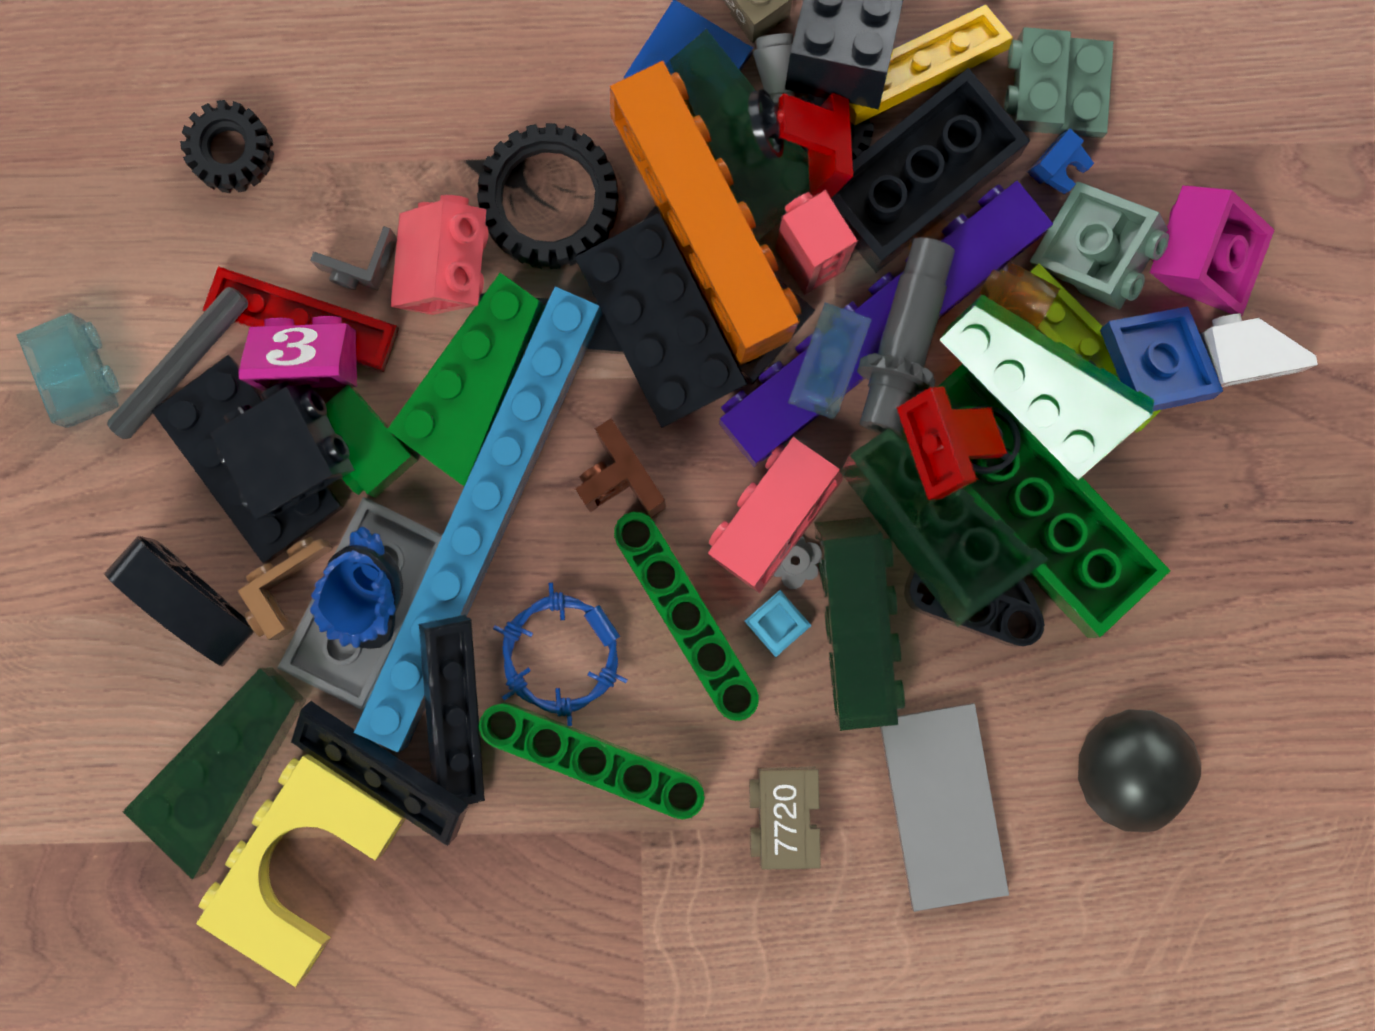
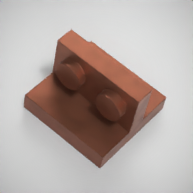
M612 418L596 427L597 436L614 463L607 467L604 461L599 462L579 476L582 484L576 487L575 490L588 510L592 512L628 487L632 489L650 518L666 508L665 499Z

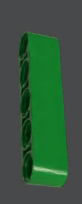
M642 512L624 514L617 521L614 528L616 544L713 703L725 718L732 721H742L749 718L757 709L759 695L744 667L655 522ZM632 522H641L650 531L648 542L638 548L626 545L622 538L625 527ZM658 562L669 564L675 572L673 583L664 589H657L651 586L647 579L649 568ZM681 603H691L699 610L700 621L691 630H681L673 623V610ZM715 643L724 651L725 661L723 666L716 671L702 669L697 661L699 649L705 644ZM742 685L748 690L750 702L743 711L732 712L724 706L723 694L729 686Z
M505 702L493 705L485 710L480 718V734L485 742L510 754L673 818L682 820L692 818L703 807L705 795L703 785L699 779L688 772L511 703ZM499 711L507 712L515 719V732L509 738H500L491 729V720L494 714ZM550 729L559 735L561 747L557 754L547 756L538 751L535 739L539 731ZM597 747L603 751L606 756V767L601 772L588 773L582 768L579 759L581 752L585 748ZM632 765H643L646 767L652 777L649 787L641 791L629 788L624 780L626 769ZM677 783H688L696 790V800L688 808H677L669 799V791Z

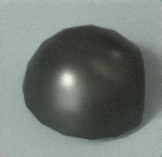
M1128 709L1105 717L1088 733L1079 753L1078 781L1087 804L1104 822L1127 832H1153L1169 824L1189 802L1199 784L1202 764L1194 741L1175 721L1153 710Z

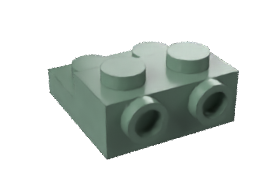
M1024 27L1018 39L1012 40L1008 51V68L1015 69L1014 86L1008 85L1005 94L1004 110L1006 113L1011 115L1012 120L1022 131L1062 134L1071 128L1078 136L1103 138L1107 134L1114 41L1070 38L1071 31Z
M1077 181L1030 262L1033 267L1040 263L1053 277L1075 285L1080 294L1120 310L1126 299L1133 301L1141 293L1145 282V276L1142 272L1151 258L1158 260L1164 254L1169 242V234L1166 233L1168 228L1160 212Z

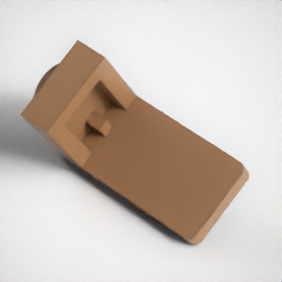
M312 537L305 538L286 551L289 558L275 567L271 563L264 564L246 576L249 584L239 589L238 593L249 609L244 613L245 618L259 637L265 634L268 640H279L294 630L270 589L330 552L333 548L327 540L320 538L314 542Z

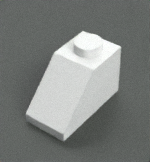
M1241 314L1222 316L1213 319V327L1200 334L1222 387L1303 372L1318 365L1316 355L1260 318L1242 321Z

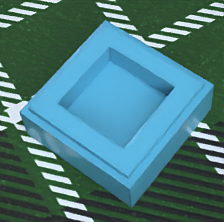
M781 590L775 593L744 621L774 657H777L812 626Z

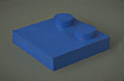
M673 0L624 75V79L660 61H664L670 75L677 72L684 82L689 95V99L684 102L692 117L700 115L705 125H707L752 55L753 47L677 0Z
M1188 306L1108 321L1100 329L1120 382L1154 399L1153 411L1211 400L1223 392V388Z

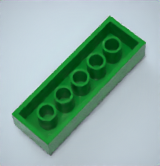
M962 363L937 386L945 388L952 410L971 409L977 406L999 408L1015 421L1020 432L1021 442L1018 454L1008 467L993 474L975 473L976 481L952 494L1087 638H1101L1171 570L1083 477L1077 480ZM995 416L996 424L1003 433L1004 446L1011 455L1014 446L1012 432L1002 419ZM903 430L902 436L898 437L910 448L905 431ZM1000 457L970 460V462L984 467H992L1005 462Z

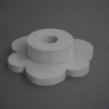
M802 536L773 576H782L783 584L789 589L801 587L805 579H815L818 576V568L815 564L820 561L822 556L820 547L812 542L805 543V539ZM793 556L799 558L800 562L798 565L791 563Z

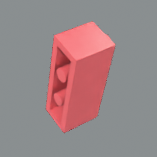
M826 190L815 197H812L810 192H807L791 201L784 208L787 214L782 216L775 246L776 251L804 295L844 272L857 243V239Z
M792 437L786 447L780 444L772 452L765 465L768 469L765 476L758 485L753 482L744 490L737 503L740 510L730 523L723 521L709 540V544L712 546L708 552L709 556L759 594L843 481L841 470L794 437Z

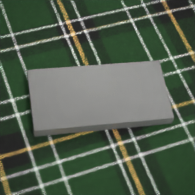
M365 497L362 498L335 554L342 548L350 545L351 532L357 531L360 527L367 528L371 535L373 533L380 535L384 550L400 568L399 571H401L403 580V595L395 614L392 640L384 647L375 649L354 648L352 644L342 647L339 639L329 640L326 635L327 631L324 633L320 632L319 626L314 621V615L310 612V608L315 601L312 598L278 666V669L361 710H364L442 538L441 534Z
M971 703L879 719L912 910L915 912L1008 896L1009 891L975 704Z

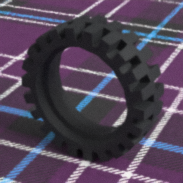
M546 123V126L543 128H538L537 124L526 126L527 131L519 133L516 130L508 135L509 140L505 143L500 141L493 148L494 154L491 157L487 156L483 164V173L479 175L478 179L479 191L477 197L479 208L487 209L485 225L491 238L500 249L512 256L514 260L522 264L524 262L528 263L531 267L542 269V266L550 267V269H561V265L577 264L576 256L606 241L611 228L613 229L619 199L618 184L614 170L601 147L596 146L593 140L586 134H578L575 128L566 125L564 129L558 128L556 123ZM541 153L563 154L577 161L590 175L595 189L594 208L586 224L572 236L554 242L534 240L518 232L507 219L502 205L504 185L511 171L526 158Z

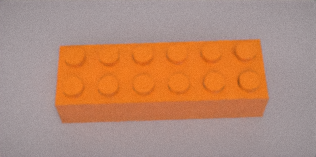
M660 61L610 86V117L659 212L662 214L737 363L741 366L789 342L799 323L796 316L801 314V309L791 289L786 288L782 290L774 273L779 269L772 251L766 244L759 246L752 232V229L756 228V223L749 207L744 201L736 202L729 188L734 183L726 163L722 158L715 160L707 146V143L711 142V137L700 115L692 117L684 101L689 99V95L684 82L677 72L670 75L664 61Z

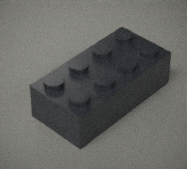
M803 0L790 51L785 90L822 98H828L834 93L848 98L851 104L879 109L903 0Z
M967 68L852 161L853 177L831 200L857 239L855 249L877 273L911 246L915 238H921L1021 157L1030 140L972 71Z

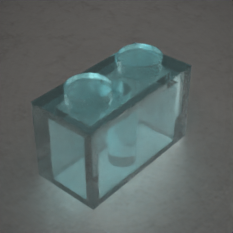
M824 303L788 401L789 404L834 420L839 412L872 319L829 303Z
M68 313L16 334L51 423L64 428H70L120 407L115 393L120 391L118 381L112 369L108 365L103 366L97 351L102 348V342L91 322L86 323L85 320Z

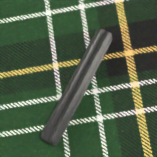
M231 287L225 288L107 422V426L115 435L122 439L131 438L151 416V411L167 398L248 307L249 302L239 291Z

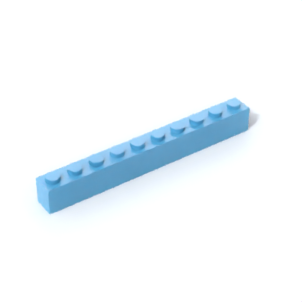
M556 286L554 287L354 733L398 753L408 748L425 710L419 624L468 615L603 315L599 305Z

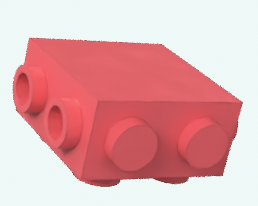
M442 195L440 196V201L434 203L420 202L418 203V208L399 214L390 307L436 315L478 306V298L484 286L481 264L482 253L488 241V228L485 225L487 209L469 206V199L462 196Z

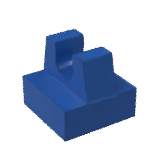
M1069 128L1052 142L1027 173L1040 185L1045 182L1061 193L1066 194L1076 185L1067 176L1066 167L1073 165L1078 171L1084 173L1091 168L1094 162L1081 146L1084 140Z

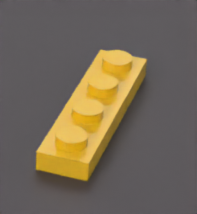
M983 5L893 49L879 109L849 103L850 121L855 126L962 73L967 68L970 69L1009 50L1013 39L1012 35L987 5Z

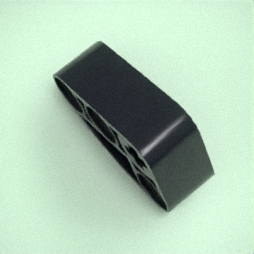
M943 524L925 533L904 589L906 602L912 609L1008 646L1024 647L1032 645L1040 639L1045 625L1043 615L1023 577L1006 557L976 534L957 525ZM938 534H947L955 541L956 551L949 560L941 559L934 552L933 542ZM931 579L935 582L933 589L939 590L938 599H930L925 604L921 601L924 594L917 593L918 584H926ZM970 594L979 597L984 604V614L977 622L968 620L962 611L963 601ZM1016 611L1023 613L1029 622L1028 632L1020 639L1012 636L1007 626L1008 619Z
M137 536L104 573L116 588L149 616L219 666L223 667L254 633L246 618L157 540Z

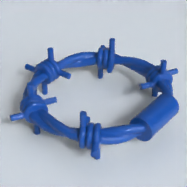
M548 583L549 596L536 601L529 608L519 613L511 622L508 621L504 629L496 625L493 627V630L504 635L502 648L504 671L507 679L505 685L509 686L508 689L511 690L502 698L505 701L512 695L517 694L521 699L536 705L542 710L555 713L558 717H565L567 715V726H572V712L582 709L591 701L600 697L609 687H614L616 679L627 683V678L616 674L618 668L616 640L621 636L600 605L593 607L579 599L564 595L563 592L554 593L553 583ZM564 608L583 610L586 613L583 616L604 647L608 646L609 648L606 666L601 668L602 672L599 673V676L590 671L587 675L598 680V683L587 696L573 700L569 697L566 699L564 697L561 698L560 688H555L556 701L537 698L526 687L527 682L523 678V676L531 671L528 667L517 674L511 659L515 641L520 640L519 637L522 633L529 637L533 635L532 632L522 628L533 613L546 609L551 611L560 610V621L565 620Z

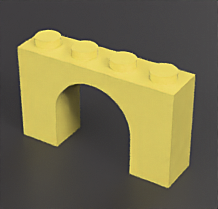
M309 754L302 756L300 761L293 758L288 763L278 780V783L282 784L283 788L274 802L267 799L257 811L252 820V824L257 829L248 843L241 840L231 852L225 863L231 870L221 885L214 882L203 896L199 907L204 912L196 923L294 987L307 977L331 937L289 911L275 896L269 878V864L278 842L292 829L316 827L331 832L370 858L377 860L385 853L405 821L404 817Z

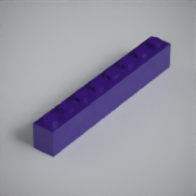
M1018 180L1006 189L998 184L978 201L982 208L968 219L962 213L941 231L945 236L941 242L954 248L955 254L947 278V291L938 320L1040 239L1052 227V221ZM904 271L897 277H894L891 272L885 274L868 289L872 297L859 307L854 301L849 303L831 319L836 326L822 337L817 331L810 334L795 347L799 354L786 366L780 360L758 377L762 385L747 396L741 390L721 407L725 415L720 418L719 425L754 468L770 456L780 444H785L865 379L857 372L860 358L878 352L900 275Z

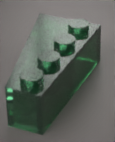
M273 667L259 668L122 812L192 880L208 873L225 838L230 835L238 821L237 818L260 783L261 776L273 755L277 753L307 700Z

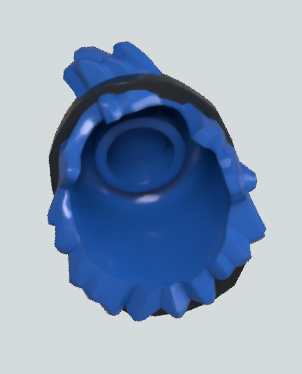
M360 527L357 531L351 532L350 545L342 548L330 558L323 571L324 576L316 581L314 585L316 588L311 594L315 601L310 608V612L314 615V621L319 626L320 632L324 633L327 631L326 635L329 640L339 639L342 647L352 644L354 648L375 649L384 647L392 640L395 614L403 595V580L401 571H399L400 568L384 550L379 534L373 533L371 535L370 531L365 527Z

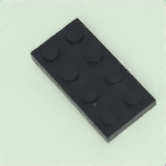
M660 212L575 257L661 428L748 385Z
M227 355L151 412L262 563L267 564L344 507L328 486L279 515L255 520L252 513L244 507L239 497V488L229 469L219 460L216 451L217 446L210 433L226 424L223 417L229 412L248 404L254 407L264 401V399L254 386L239 379V365L233 357Z

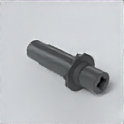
M915 238L913 240L904 273L900 275L878 352L860 358L857 372L869 380V392L859 424L868 430L888 436H902L904 429L897 407L915 397L916 394L934 387L936 381L933 378L934 374L929 369L924 368L947 291L946 282L955 254L954 248L944 242L930 238Z

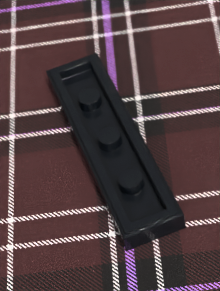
M466 615L419 624L431 780L469 805L485 801L472 620Z
M310 701L300 710L291 743L444 845L448 846L457 837L469 804L373 741L354 733L355 729L314 702Z

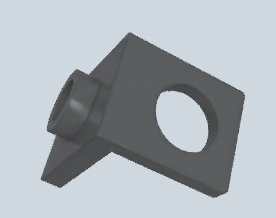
M383 227L367 270L314 251L310 261L319 270L330 273L329 281L339 286L356 290L357 285L361 284L379 290L397 242V237L391 228Z

